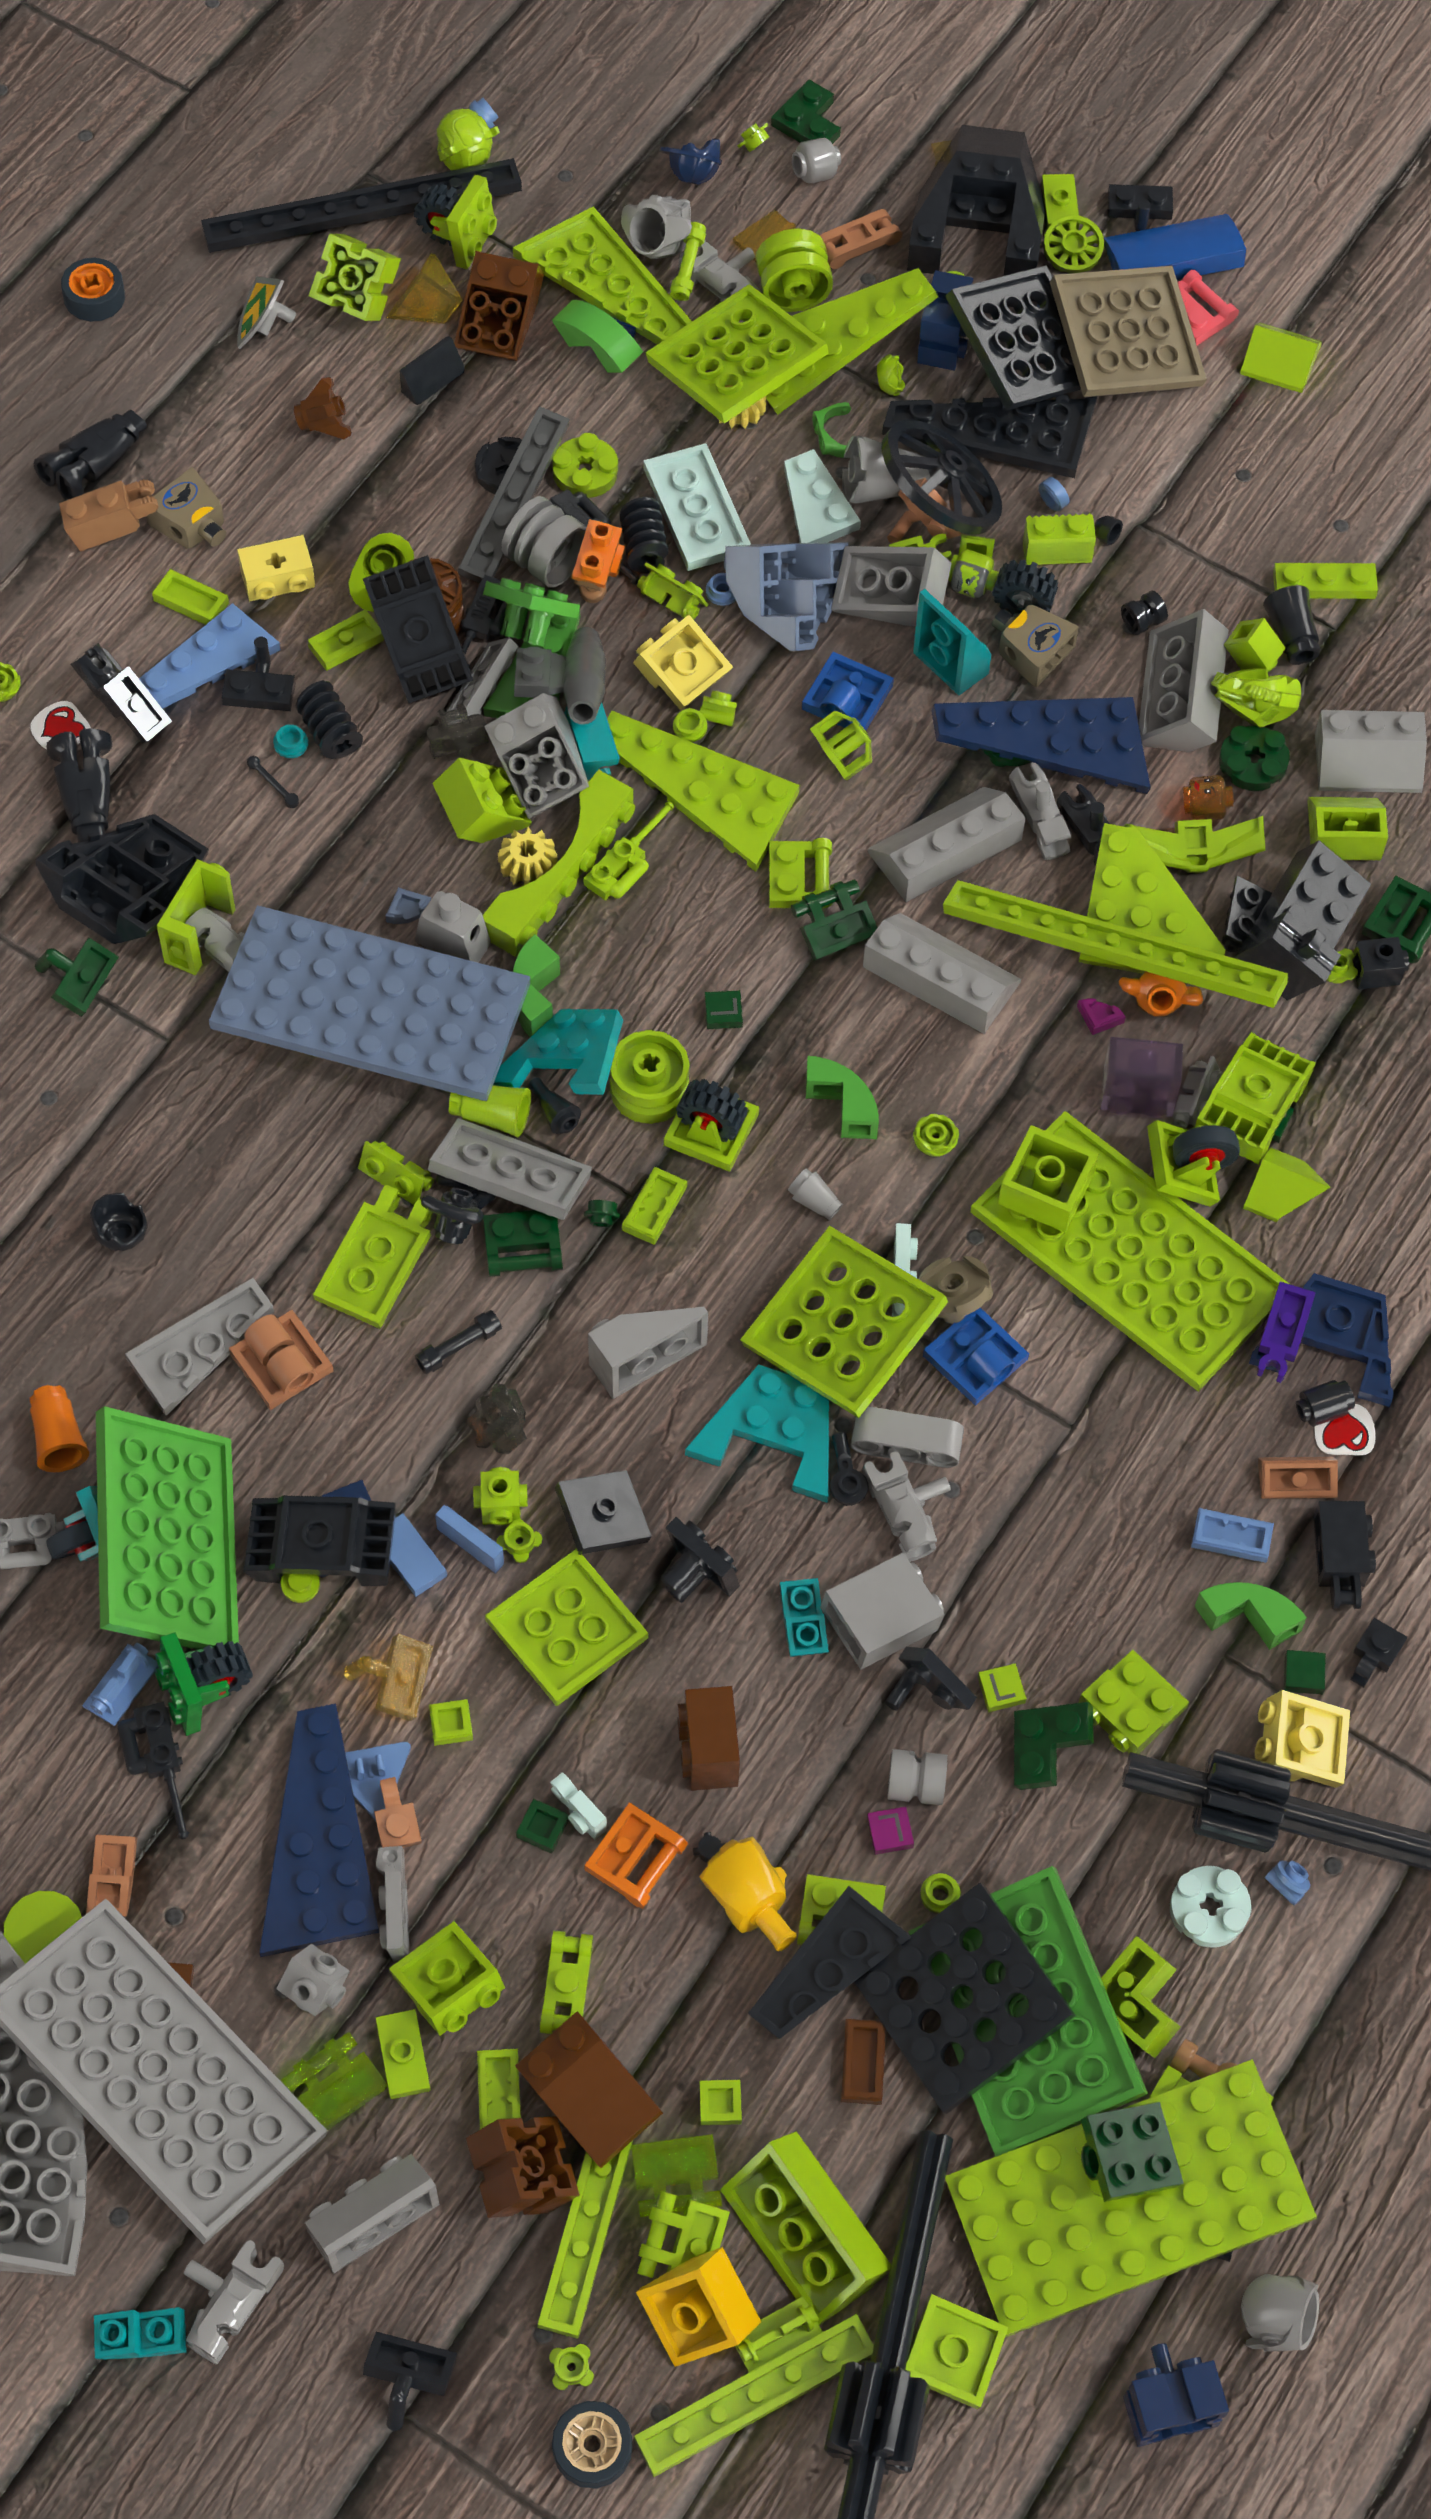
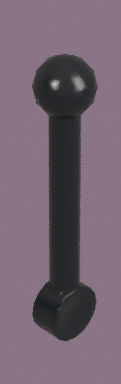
M250 756L247 759L248 767L256 769L285 798V805L288 808L298 806V796L295 793H289L260 765V760L257 756Z

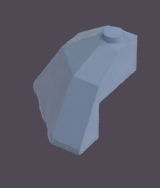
M848 542L725 546L724 568L726 571V582L743 615L789 651L814 649L819 639L816 631L820 623L827 622L832 612L833 596L845 546H848Z

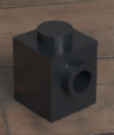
M1399 937L1357 941L1352 961L1353 966L1358 970L1356 976L1358 990L1400 985L1404 972L1409 969V957L1407 951L1402 950Z

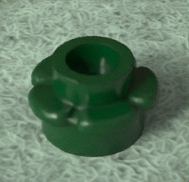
M607 1200L588 1201V1210L584 1211V1216L590 1219V1224L597 1227H611L612 1221L620 1218V1214L617 1213L618 1204Z

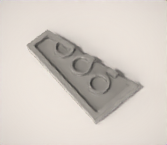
M252 1278L125 1353L126 1359L166 1416L230 1355L229 1348L244 1339V1334L252 1323L274 1312L273 1305L255 1279Z

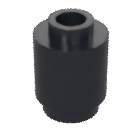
M1332 1380L1301 1391L1299 1394L1300 1400L1296 1401V1409L1300 1419L1303 1422L1308 1421L1312 1427L1346 1416L1348 1410L1355 1408L1352 1390L1345 1380L1340 1382Z

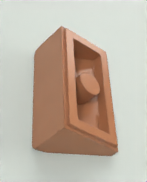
M1334 1457L1258 1458L1262 1499L1338 1498V1460Z

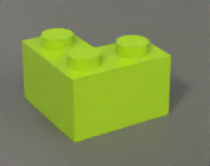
M1136 1936L1101 1977V1980L1123 2033L1146 2053L1156 2058L1181 2026L1151 2000L1177 1969Z

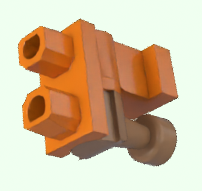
M589 519L572 573V579L575 580V584L580 585V595L586 602L597 603L606 595L608 576L617 578L625 546L619 544L622 528Z

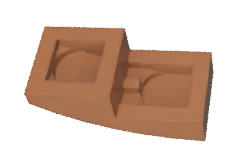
M95 1836L92 1874L89 1875L86 1914L104 1899H107L123 1917H127L133 1884L137 1837Z

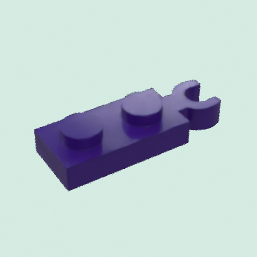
M1280 1281L1258 1349L1259 1352L1266 1355L1259 1361L1257 1376L1262 1377L1265 1368L1273 1366L1278 1370L1276 1382L1281 1383L1287 1372L1286 1360L1295 1361L1316 1292Z

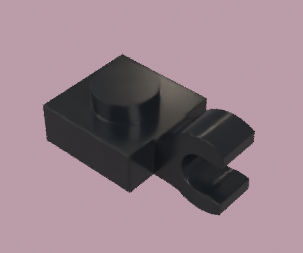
M1374 1617L1354 1649L1353 1653L1362 1659L1350 1680L1364 1688L1376 1667L1387 1673L1408 1637Z

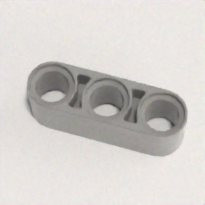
M867 1407L859 1418L855 1417L850 1446L854 1451L865 1455L890 1459V1454L895 1451L906 1462L950 1468L959 1464L964 1426L949 1419Z

